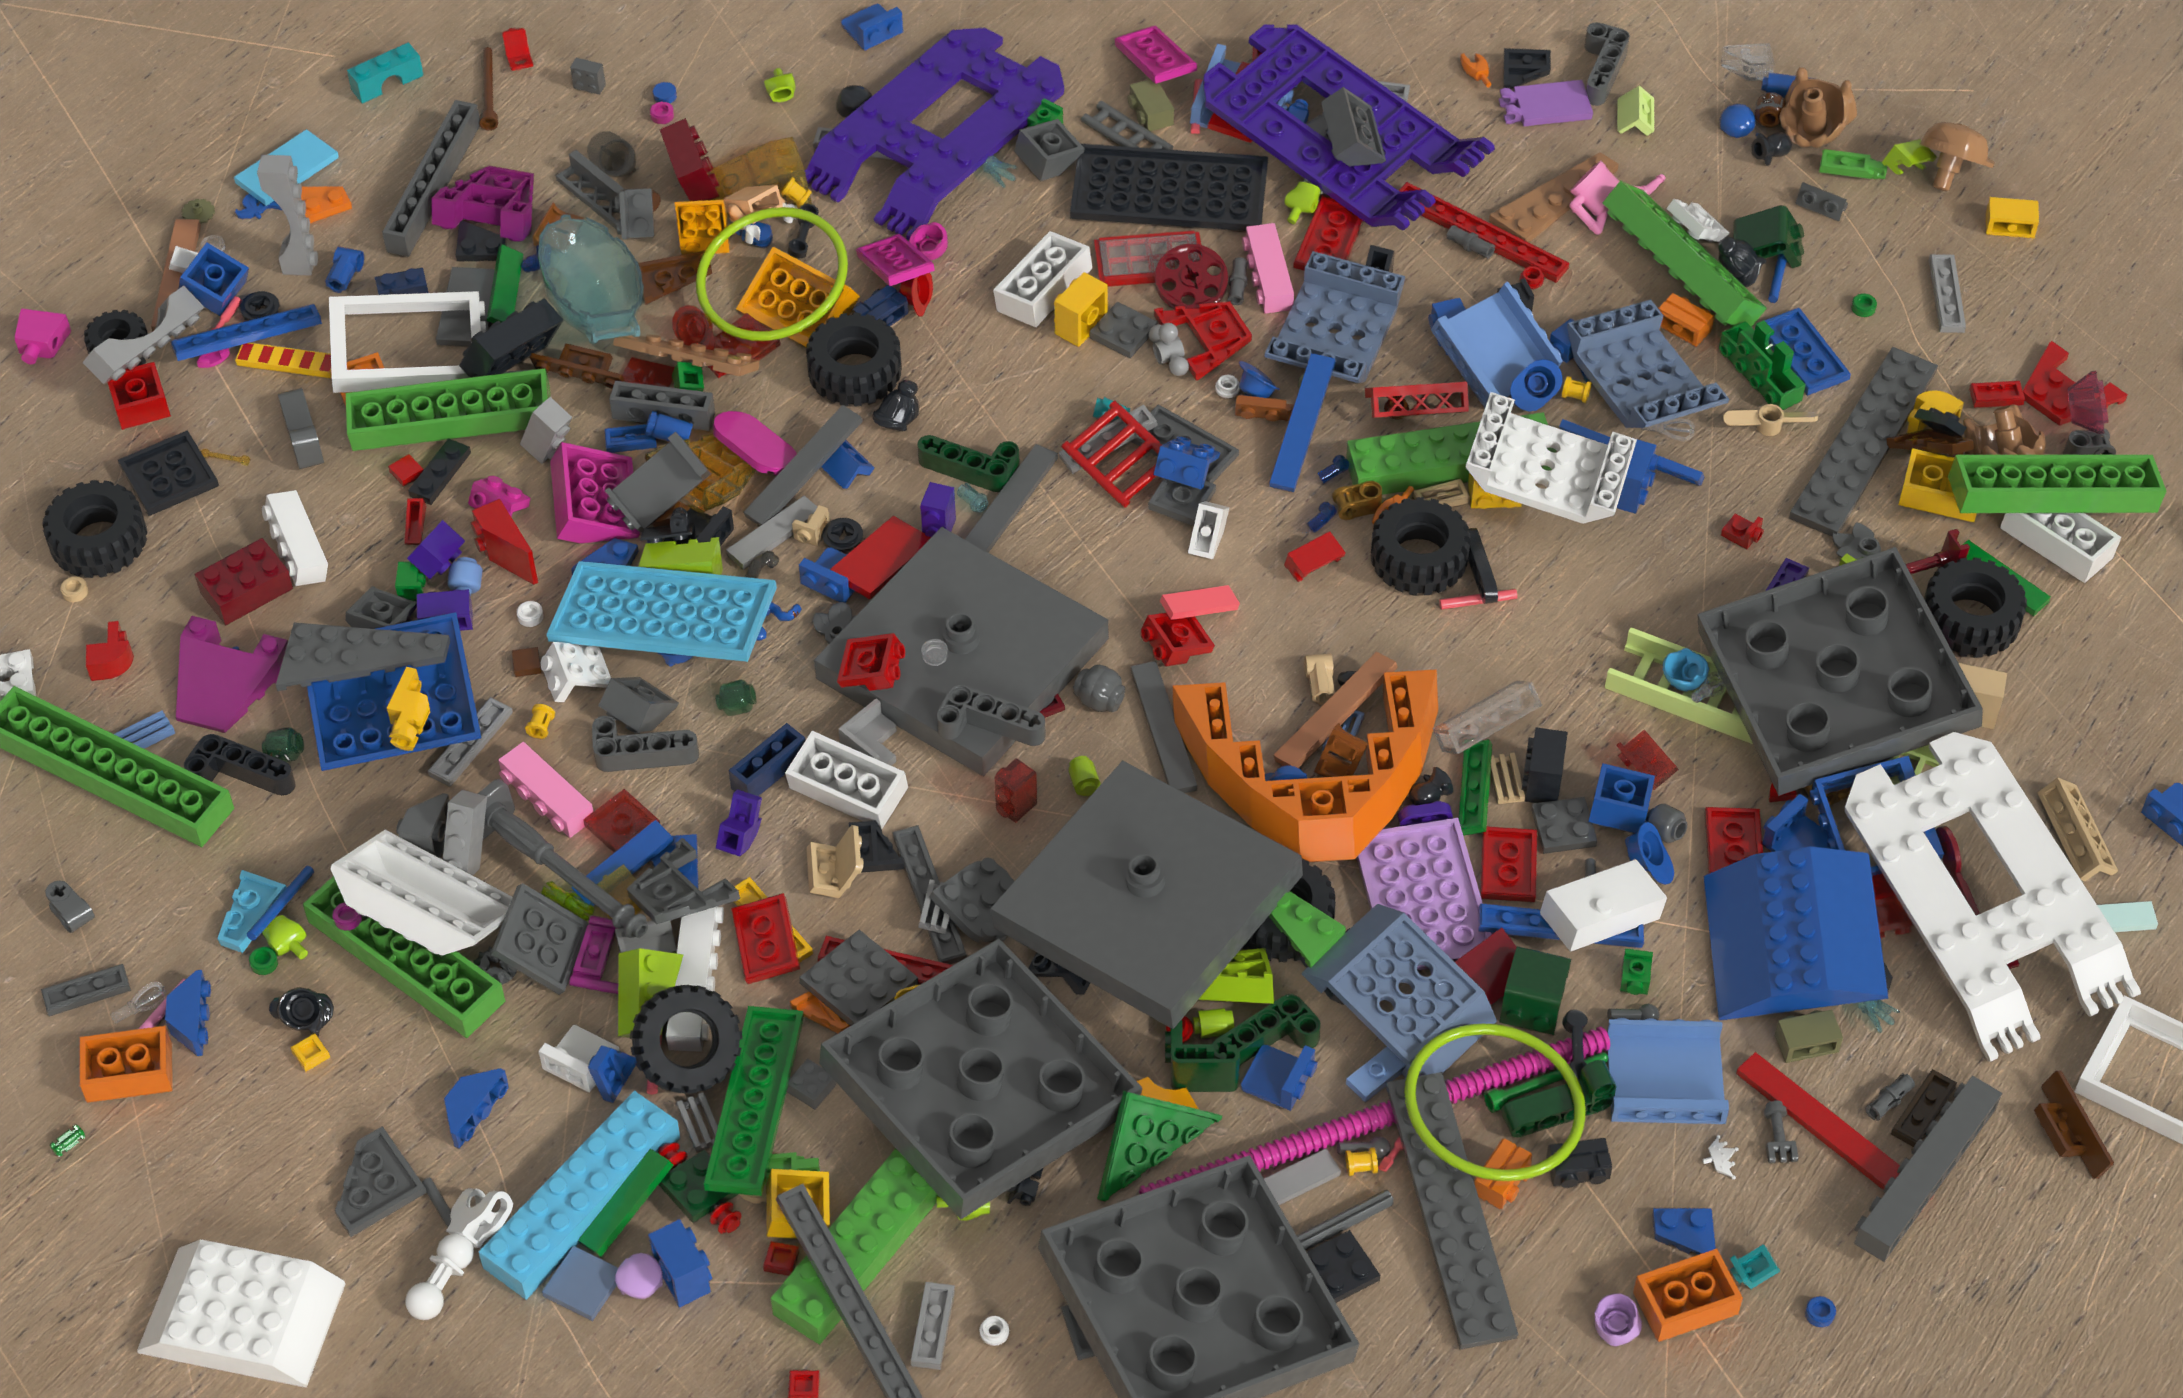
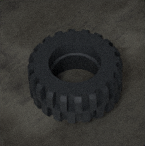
M847 313L840 314L838 318L832 317L827 319L826 324H820L815 329L816 332L810 335L809 342L806 345L808 377L816 392L823 398L826 396L828 401L832 403L840 402L841 406L854 404L855 407L862 406L863 403H868L869 405L875 403L878 398L881 400L886 397L888 391H893L897 386L896 383L900 380L902 370L900 341L893 328L887 326V323L883 320H876L874 316L869 314L866 316H862L861 313H853V315H847ZM851 354H861L872 358L859 365H845L837 362L841 357Z
M90 480V483L87 484L83 482L77 483L76 487L72 489L68 487L63 490V494L61 496L57 495L52 500V505L47 507L42 526L50 553L59 567L69 571L70 574L76 576L83 574L85 578H93L95 575H99L100 578L106 577L111 572L116 574L121 571L122 567L130 566L134 562L133 558H138L143 551L142 548L146 545L147 526L139 502L131 491L126 490L125 487L119 484L114 486L113 482L105 480L103 483H99L98 480ZM93 523H114L109 529L97 535H77L80 530Z
M1416 497V500L1407 498L1401 500L1400 504L1396 502L1390 505L1388 510L1382 511L1379 519L1375 521L1373 526L1371 562L1375 567V572L1380 578L1383 577V582L1390 587L1392 585L1395 586V590L1402 593L1403 591H1408L1410 595L1417 596V593H1424V596L1432 595L1434 591H1437V593L1445 591L1447 586L1452 587L1455 585L1458 579L1465 573L1471 540L1470 533L1468 532L1469 527L1466 521L1462 520V516L1458 511H1452L1450 505L1446 503L1442 505L1436 499L1424 500V497ZM1412 539H1424L1435 543L1441 549L1432 553L1419 554L1406 550L1400 544Z
M1962 558L1958 559L1957 563L1951 561L1944 564V567L1938 568L1928 582L1924 600L1952 652H1958L1959 656L1967 657V655H1973V658H1981L1984 654H1987V656L1995 655L1998 650L2000 652L2004 651L2011 643H2014L2020 631L2027 607L2025 590L2021 584L2018 585L2019 580L2014 574L2010 575L2009 570L2003 566H1996V562L1990 560L1984 562L1981 561V558H1973L1972 560ZM1959 600L1978 601L1989 607L1993 614L1984 616L1972 615L1958 608L1954 602Z
M1302 859L1303 876L1290 892L1334 919L1335 891L1331 887L1330 879L1327 875H1322V870L1316 865L1310 866L1309 861ZM1269 916L1243 946H1249V950L1265 948L1269 961L1272 958L1279 959V962H1287V959L1291 958L1294 961L1300 960L1299 957L1302 956L1299 951L1293 948L1289 938L1277 928Z
M699 985L669 987L657 992L650 1000L646 1001L641 1006L642 1009L639 1014H636L633 1020L635 1023L634 1028L630 1032L633 1046L630 1047L632 1056H635L637 1061L635 1064L646 1075L645 1078L651 1083L658 1085L659 1088L674 1093L705 1091L712 1088L716 1083L722 1082L726 1078L725 1075L735 1067L736 1063L734 1062L736 1057L740 1056L742 1049L739 1047L740 1039H742V1031H739L738 1027L740 1021L738 1016L732 1012L731 1009L733 1007L730 1003L724 1001L717 992L710 991L706 987ZM681 1012H690L702 1017L709 1025L712 1033V1045L709 1053L702 1061L691 1066H681L670 1061L664 1055L660 1045L662 1027L669 1018Z

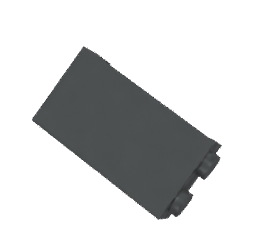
M677 432L668 437L670 442L617 487L613 490L608 487L605 490L610 496L606 499L615 511L620 509L624 513L625 517L622 520L631 530L636 528L642 532L644 528L649 527L711 475V472Z

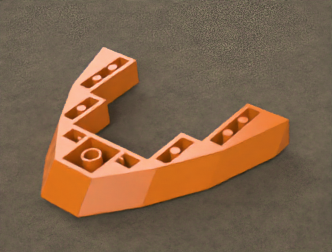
M1437 669L1384 673L1382 694L1389 732L1367 734L1366 760L1369 775L1265 781L1260 740L1233 742L1226 682L1173 685L1174 721L1183 742L1208 785L1251 828L1300 854L1302 859L1309 862L1352 860L1392 820L1422 773L1438 713Z

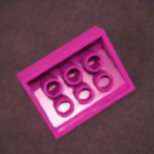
M561 442L550 460L557 539L576 543L611 541L614 538L620 540L638 538L640 531L636 528L631 530L622 520L625 517L624 513L620 509L615 511L606 500L610 496L605 492L608 487L613 490L633 473L632 457Z

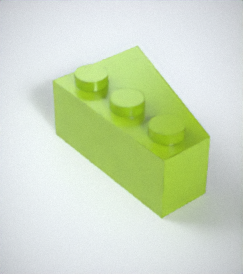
M641 948L619 953L618 1036L630 1038V1032L635 1024L633 1020L636 1014H639L641 1011V1006L657 992L675 986L684 954Z

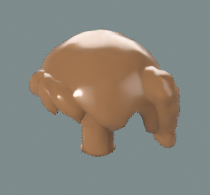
M1800 67L1797 70L1796 78L1792 81L1785 96L1786 105L1782 108L1779 117L1783 129L1793 144H1797L1800 147L1812 146L1814 148L1829 144L1842 133L1846 125L1857 117L1856 100L1849 80H1845L1840 87L1820 79L1808 78L1807 70L1804 67Z
M2015 404L1997 408L1993 412L1996 423L1992 425L1977 426L1971 418L1963 420V425L1967 427L1964 433L1965 438L1972 439L1974 442V450L1966 451L1965 455H2044L2046 448L2044 433L2039 431V435H2037L2031 424L2021 416L2019 407Z

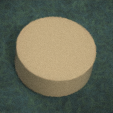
M81 577L67 578L60 587L63 598L68 602H79L88 594L87 584Z

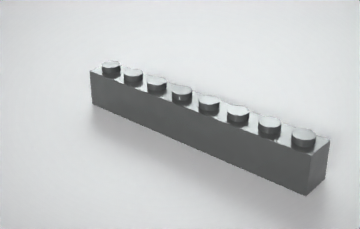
M459 100L454 101L382 232L386 252L406 257L410 256L432 216V197L441 188L448 186L480 127L477 104Z
M1973 1075L1966 1084L1961 1083L1953 1095L1955 1100L1952 1103L1947 1101L1939 1114L1941 1119L1939 1121H1932L1926 1131V1139H1919L1911 1152L1914 1154L1912 1158H1905L1897 1171L1899 1173L1896 1179L1891 1177L1883 1189V1192H1885L1883 1197L1877 1196L1869 1208L1871 1212L1869 1216H1862L1856 1224L1854 1231L1858 1233L1854 1242L1855 1245L1883 1262L1887 1260L1995 1112L2003 1094L2002 1092Z

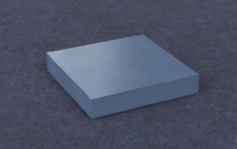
M573 1246L543 1289V1297L593 1321L617 1286L615 1275L618 1267Z

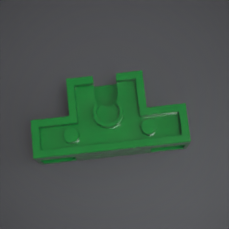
M1764 320L1756 324L1755 330L1745 321L1722 332L1719 345L1721 354L1730 360L1739 373L1743 374L1750 385L1764 397L1767 404H1774L1785 410L1802 401L1806 384L1791 370L1794 351L1784 341L1775 345L1774 352L1771 350L1773 344L1769 345V337L1774 335V330Z

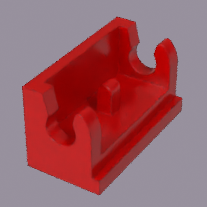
M1329 531L1289 552L1284 566L1300 582L1307 574L1332 561H1340L1346 552Z

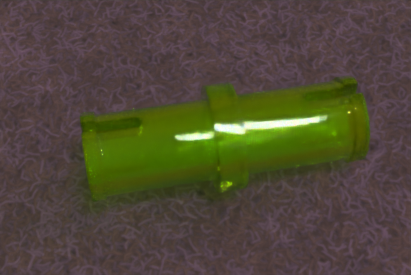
M553 881L546 883L547 886L551 887L550 889L545 886L543 887L541 892L543 896L585 921L590 919L585 913L590 916L593 915L594 907L579 899L575 892L571 890L566 891Z

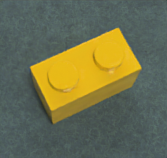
M1990 197L1985 213L1986 235L2035 238L2039 224L2038 201Z

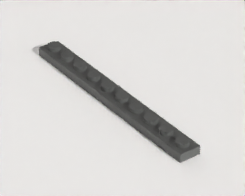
M804 1184L778 1195L776 1198L778 1205L885 1397L923 1398Z

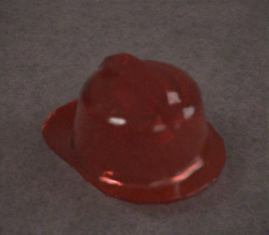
M686 305L680 307L672 319V328L677 339L684 341L683 345L702 344L706 346L707 350L714 351L715 337L711 319L695 306Z

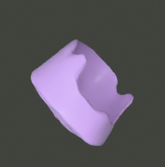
M637 1253L626 1258L618 1267L615 1275V1281L621 1294H627L637 1299L650 1297L663 1285L661 1267L658 1261L649 1254Z
M1620 1293L1610 1294L1603 1297L1598 1303L1594 1312L1595 1328L1605 1342L1611 1346H1619L1630 1342L1640 1334L1642 1321L1636 1304L1628 1296Z

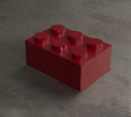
M686 118L660 129L676 177L689 201H707L720 197L716 188L720 186L715 173L711 174L714 167L708 156L705 157L708 151L703 140H697L700 136L694 125L690 127Z
M263 538L194 574L200 594L225 626L293 589L288 569Z

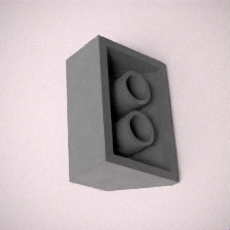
M1344 87L1321 102L1324 111L1322 115L1328 127L1327 134L1333 146L1332 153L1338 161H1342L1349 166L1381 164L1386 161L1371 105Z

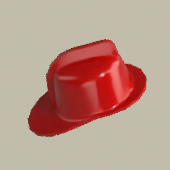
M931 273L901 282L898 291L907 298L908 305L914 307L918 317L924 315L927 305L932 298L933 280Z

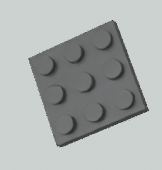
M521 883L516 887L491 955L560 995L565 992L589 923L524 883Z
M857 930L799 977L800 984L850 1026L894 1001L899 990L918 984V977L861 930Z

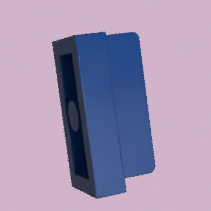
M847 440L821 466L844 489L849 488L857 474L870 476L875 468Z

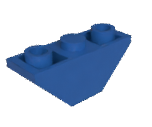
M196 970L169 993L166 998L165 1021L170 1034L196 1056H203V1046L208 1044V1030L205 1028V1021H209L210 1018L206 997L211 996V984L209 980H205L202 970Z
M499 1068L460 1077L445 1096L444 1101L454 1147L460 1149L465 1141H469L472 1138L477 1125L481 1120H485L489 1116L492 1106L498 1098L501 1099L506 1094L509 1084L505 1070Z

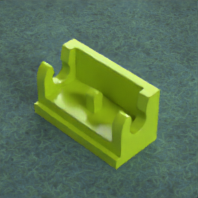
M1918 139L1894 145L1881 163L1884 166L1887 165L1895 174L1900 175L1903 174V171L1898 168V165L1903 164L1908 168L1915 165L1919 169H1925L1926 166L1922 162H1934L1937 156L1928 147L1920 145L1921 140Z

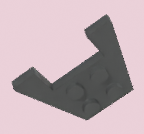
M684 838L675 843L676 848L671 853L666 852L660 857L661 862L653 870L648 868L627 888L628 897L656 924L740 899L739 891L726 878L700 891L678 870V868L697 858L696 850Z

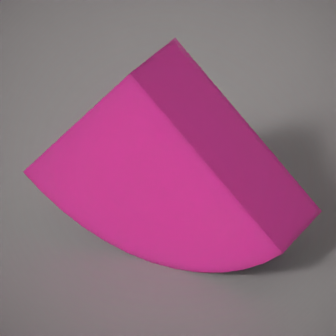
M229 348L200 355L197 360L198 368H209L222 363L230 355Z

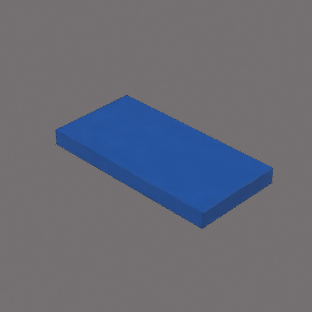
M1800 308L1764 320L1774 330V335L1769 337V345L1773 344L1771 347L1773 352L1775 345L1782 341L1794 351L1791 370L1806 384L1804 392L1807 396L1850 380L1851 373Z

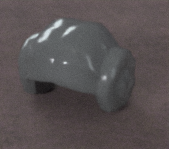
M1094 665L1090 669L1086 668L1080 671L1073 686L1074 694L1080 698L1082 704L1098 712L1117 711L1125 696V686L1122 685L1119 674L1104 665Z

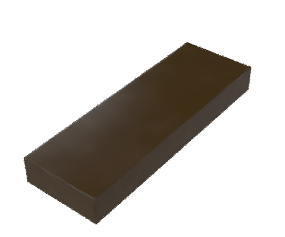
M1932 1069L1893 1127L1891 1135L1914 1147L1917 1141L1924 1137L1928 1127L1940 1113L1955 1090L1957 1082Z

